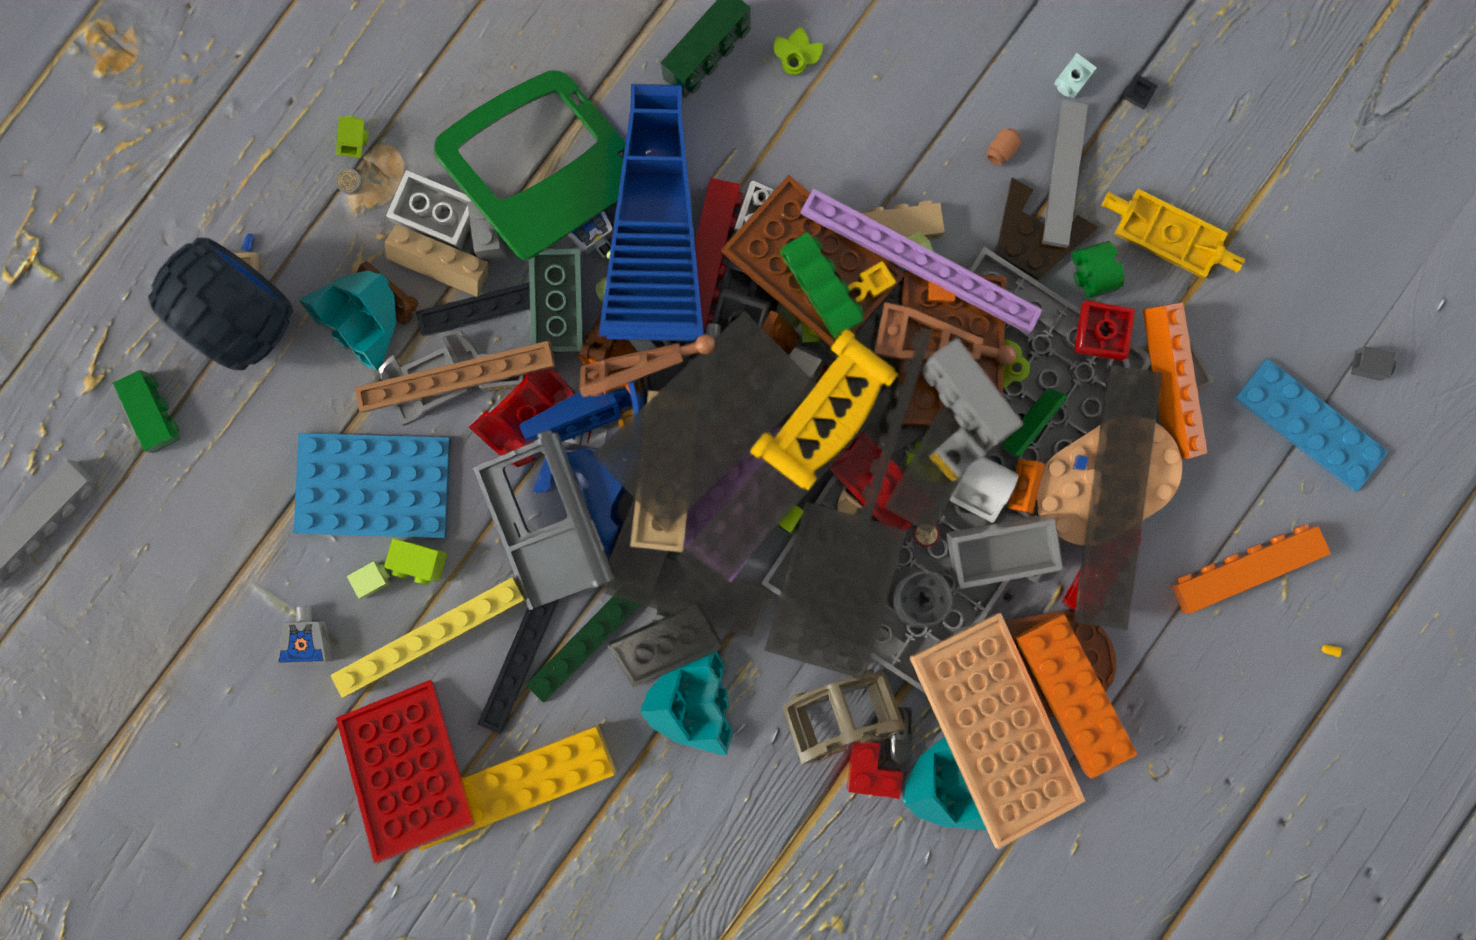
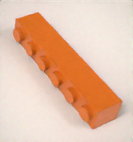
M1180 302L1142 309L1161 426L1176 442L1181 459H1189L1207 454L1184 304Z
M1308 523L1293 528V534L1285 536L1284 533L1270 538L1271 543L1267 545L1255 544L1247 548L1248 553L1241 556L1238 553L1223 558L1224 563L1216 566L1215 563H1211L1201 567V573L1194 576L1191 573H1187L1178 577V582L1172 584L1171 587L1182 612L1191 614L1330 555V550L1319 526H1308Z

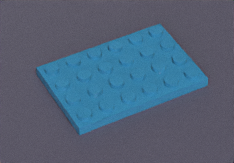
M299 433L294 534L447 538L451 438Z

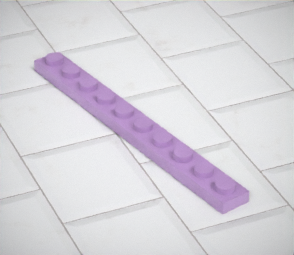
M814 188L800 214L929 282L931 281L955 294V296L1027 334L1032 332L1042 312V309Z

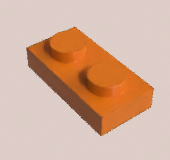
M1018 459L1015 473L1019 475L1008 499L1007 509L1033 514L1045 466L1044 463Z

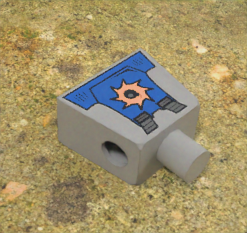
M312 606L296 607V622H285L282 625L277 664L331 662L332 653L326 622L312 621Z

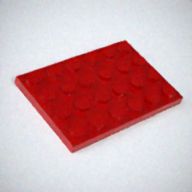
M432 680L336 717L374 863H382L475 825L437 691Z

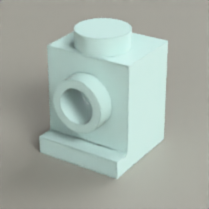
M1076 53L1059 75L1054 85L1057 86L1061 94L1074 99L1092 76L1096 67ZM1071 73L1075 75L1078 79L1073 78Z

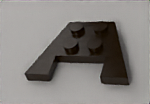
M1012 177L995 254L1029 276L1039 280L1090 236L1098 226L1076 215L1072 221L1070 241L1067 248L1042 244L1045 224L1022 212L1033 189Z

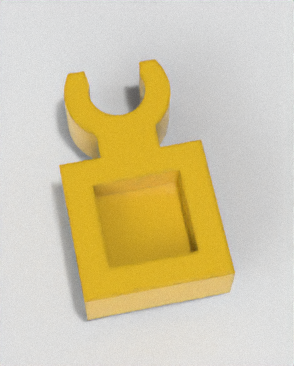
M883 261L860 274L861 283L853 282L848 287L850 291L853 289L860 291L861 295L854 300V302L860 303L868 292L874 298L894 286L896 281Z

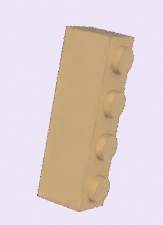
M931 200L918 203L919 206L909 207L908 204L895 205L894 209L884 210L883 207H875L869 209V212L861 213L904 237L920 231L927 239L942 238L945 233L941 203L934 204Z
M395 224L384 243L387 260L473 296H479L488 280L487 261L398 224Z

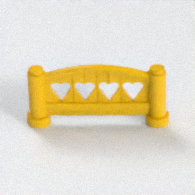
M848 329L840 335L831 348L833 352L839 355L778 435L774 438L765 432L750 452L758 459L761 457L802 489L806 488L809 490L817 480L814 472L831 460L850 442L868 417L879 394L880 387L884 384L889 387L898 375L893 367L854 339L855 334ZM845 377L865 378L868 380L869 385L867 388L862 389L861 396L853 397ZM829 397L850 399L853 406L846 410V415L843 418H838L834 414ZM813 418L833 419L837 426L835 429L830 430L828 438L822 439L818 435ZM796 438L817 440L820 442V448L817 451H813L814 456L807 460L803 458Z

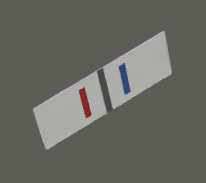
M598 427L564 442L603 450L608 429Z

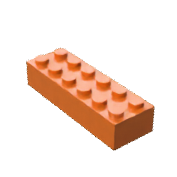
M1056 614L1013 637L1086 776L1092 779L1138 755L1064 614Z

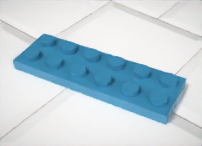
M1268 358L1263 360L1234 397L1241 405L1354 492L1359 491L1388 453L1381 445Z

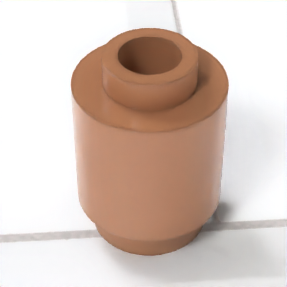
M1008 128V130L1001 129L987 148V159L999 167L1004 163H1008L1022 144L1020 134L1012 128Z

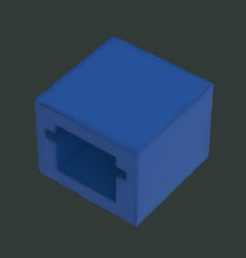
M1075 456L1073 469L1084 471L1088 457Z

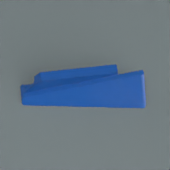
M625 387L616 389L607 395L602 393L594 397L590 395L583 397L580 391L521 423L520 429L525 440L528 442L532 439L538 440L537 435L548 430H552L553 434L558 433L561 441L564 442L621 419L619 409L632 405L631 395Z

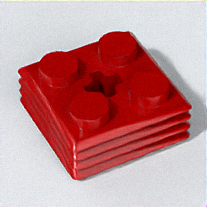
M1093 301L1082 303L1074 352L1121 361L1128 358L1135 309ZM1104 325L1106 330L1110 331L1106 336H1103L1102 332L1099 331Z

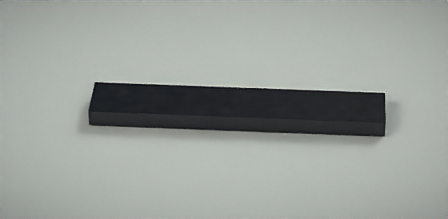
M530 282L485 293L478 297L474 296L416 311L421 335L424 337L530 309Z
M560 599L531 610L527 608L477 723L478 725L499 734L503 732Z

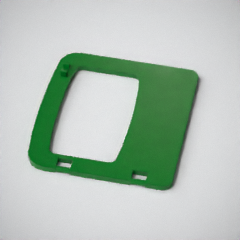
M546 71L494 97L439 134L434 143V154L439 163L513 252L523 260L532 259L616 204L618 200L623 159L619 156V153L624 152L625 141L593 103L584 96L572 78L561 71ZM575 93L582 104L577 106L570 96ZM549 94H558L595 137L596 143L571 163L541 182L507 199H498L461 156L458 149L477 134L521 107Z

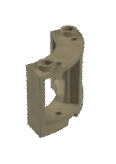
M873 669L865 670L859 676L831 683L806 694H795L790 698V702L782 706L801 764L821 762L837 753L845 751V745L857 741L865 744L889 739L906 729L885 671L874 672ZM867 688L879 723L856 729L843 693ZM829 698L842 735L818 744L806 708Z

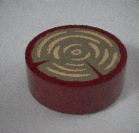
M930 521L918 523L913 530L914 541L922 547L934 545L939 539L938 527Z

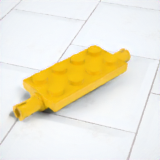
M1140 189L1134 192L1129 201L1112 194L1110 191H1108L1104 201H1102V207L1121 215V220L1113 235L1202 279L1207 277L1213 264L1219 263L1238 273L1243 266L1241 263L1245 262V258L1225 250L1226 247L1223 245L1228 234L1227 232Z

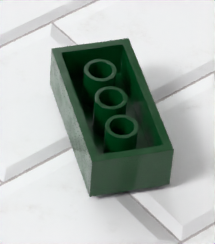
M716 0L660 62L663 79L670 85H682V95L685 98L689 93L694 94L701 86V80L705 75L710 76L716 70L717 62L723 56L726 58L735 47L733 44L739 38H745L751 30V7L742 0Z

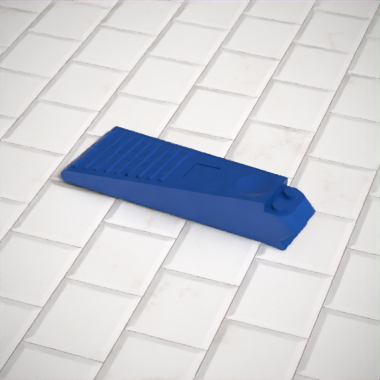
M631 84L629 122L599 337L627 340L696 341V338L703 335L681 111L682 85Z

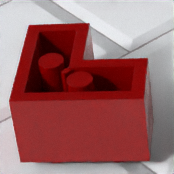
M860 741L852 743L846 786L847 791L850 793L900 799L903 773L900 769L878 766L879 741L861 744Z

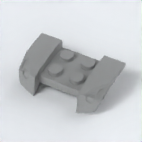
M462 331L442 332L439 335L445 347L404 366L392 355L379 368V373L383 381L475 359L480 354L469 336ZM474 386L395 405L394 408L402 426L425 416L426 412L468 392L470 394L476 392L480 388L479 386Z

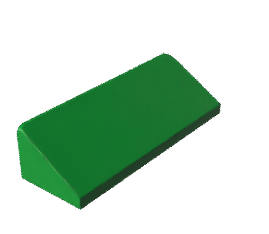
M1046 389L1021 420L1023 424L1006 438L1001 447L1012 457H1020L1067 400L1068 396L1053 389Z

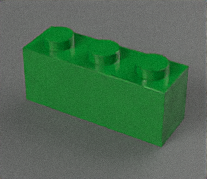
M138 370L112 383L143 451L154 453L180 440L178 436L179 427L167 412L169 410L168 403L164 397L159 395L157 390L159 385L153 374Z

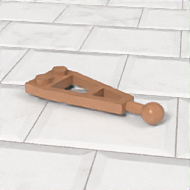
M889 303L883 304L874 354L897 360H929L932 355L938 352L902 351L908 318L941 331L938 351L948 345L951 335L973 345L972 351L968 353L975 361H978L980 355L996 358L999 364L1007 366L1016 359V351L1010 345H1002L999 348L982 345V338L912 308Z
M705 334L698 337L696 343L682 347L679 344H674L583 365L580 371L581 394L583 397L589 395L592 397L598 396L606 390L682 362V357L695 353L710 355L716 349V341L712 336ZM634 366L608 376V371Z

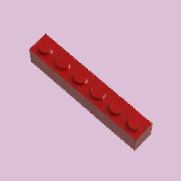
M711 177L694 243L703 333L705 334L707 324H712L715 314L711 313L713 303L717 304L721 289L717 288L718 280H723L726 265L722 264L724 254L721 253V249L729 242L730 231H734L738 217L734 216L735 208L741 207L743 193L739 192L740 184Z

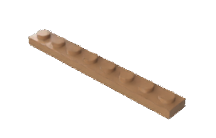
M545 341L355 387L359 412L365 413L542 371L556 366L551 342Z

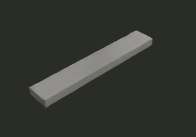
M1063 100L1061 104L1042 244L1064 248L1069 246L1088 104Z

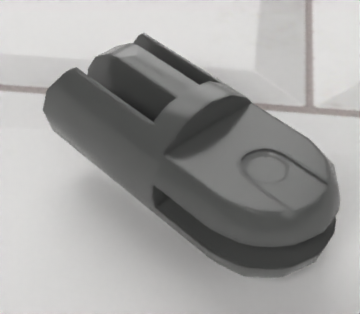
M898 707L906 729L886 739V756L893 763L901 764L906 762L911 753L912 709L910 707Z

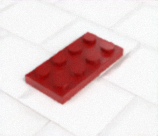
M861 430L854 438H860L863 442L854 452L839 462L830 460L825 466L895 539H898L934 503Z

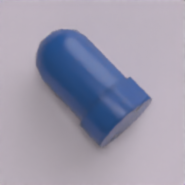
M248 233L241 247L242 250L252 252L255 240L253 234Z

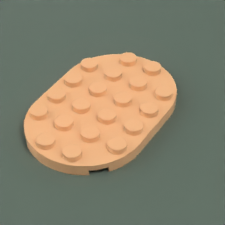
M1121 416L1108 420L1058 451L1045 463L1035 502L1039 515L1048 514L1055 519L1057 536L1066 542L1082 546L1107 543L1159 511L1172 499L1179 487L1182 476L1180 451L1172 436L1161 425L1150 419L1139 416ZM1075 456L1088 457L1084 471L1073 469Z

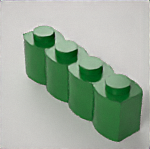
M807 232L782 247L780 254L834 339H837L846 329L850 331L863 322L862 315H864V311L857 301L853 303L849 298L850 290L843 279L839 281L835 276L836 268L831 259H825L821 254L822 246L815 236L811 237Z

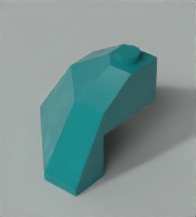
M367 270L346 275L299 300L311 318L320 326L324 325L334 331L331 336L345 349L349 346L364 366L379 370L396 325L394 293L389 287V280L383 274Z
M708 647L668 669L647 691L640 712L651 728L676 743L719 755H727L733 732L732 724H729L726 720L725 709L730 707L727 688L723 689L722 686L725 665L715 647Z
M944 736L923 753L905 781L904 804L916 817L942 827L988 831Z

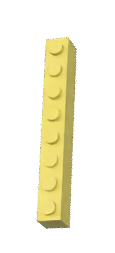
M516 577L502 582L331 674L330 676L341 697L344 698L356 693L525 602Z

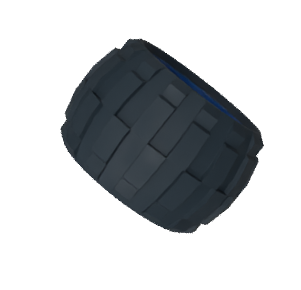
M203 237L196 238L192 244L186 243L169 257L159 269L151 285L153 291L148 296L153 312L172 331L205 356L231 370H246L249 365H255L265 358L282 339L290 323L288 318L293 313L290 301L269 280L221 244Z

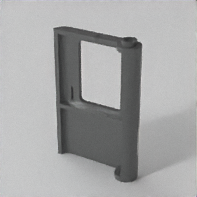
M552 430L538 434V440L473 467L529 610L615 579L558 433L553 434ZM542 452L546 457L568 517L563 521L531 532L527 528L505 472V467L523 458Z

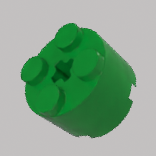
M1110 241L1101 242L1072 252V260L1077 270L1074 273V281L1077 287L1082 286L1087 299L1117 291L1124 285L1123 266L1121 262L1116 263L1114 255H1118V252Z

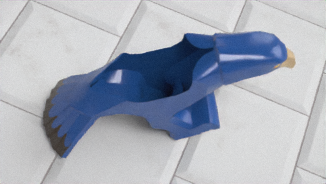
M651 374L628 383L634 413V436L631 441L608 453H602L589 446L575 450H565L573 472L580 482L583 498L607 558L616 551V542L625 525L618 515L619 502L631 479L639 473L648 391H652ZM546 457L533 492L536 493L554 491L557 488Z

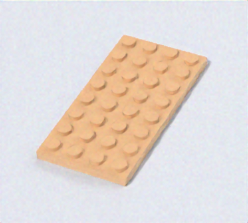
M996 613L910 656V660L995 848H1002L1085 802V798L1001 613Z

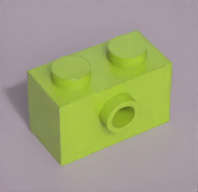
M392 538L384 568L393 570L391 575L405 579L407 575L415 577V582L429 585L430 581L440 582L448 553Z

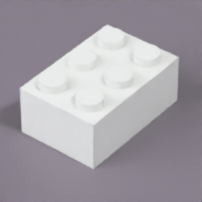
M406 170L386 217L394 224L462 251L471 230L467 203L471 200L466 194Z

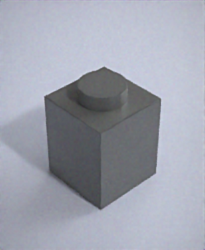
M1366 346L1355 350L1351 374L1379 381L1390 378L1396 368V361H1394L1395 353Z

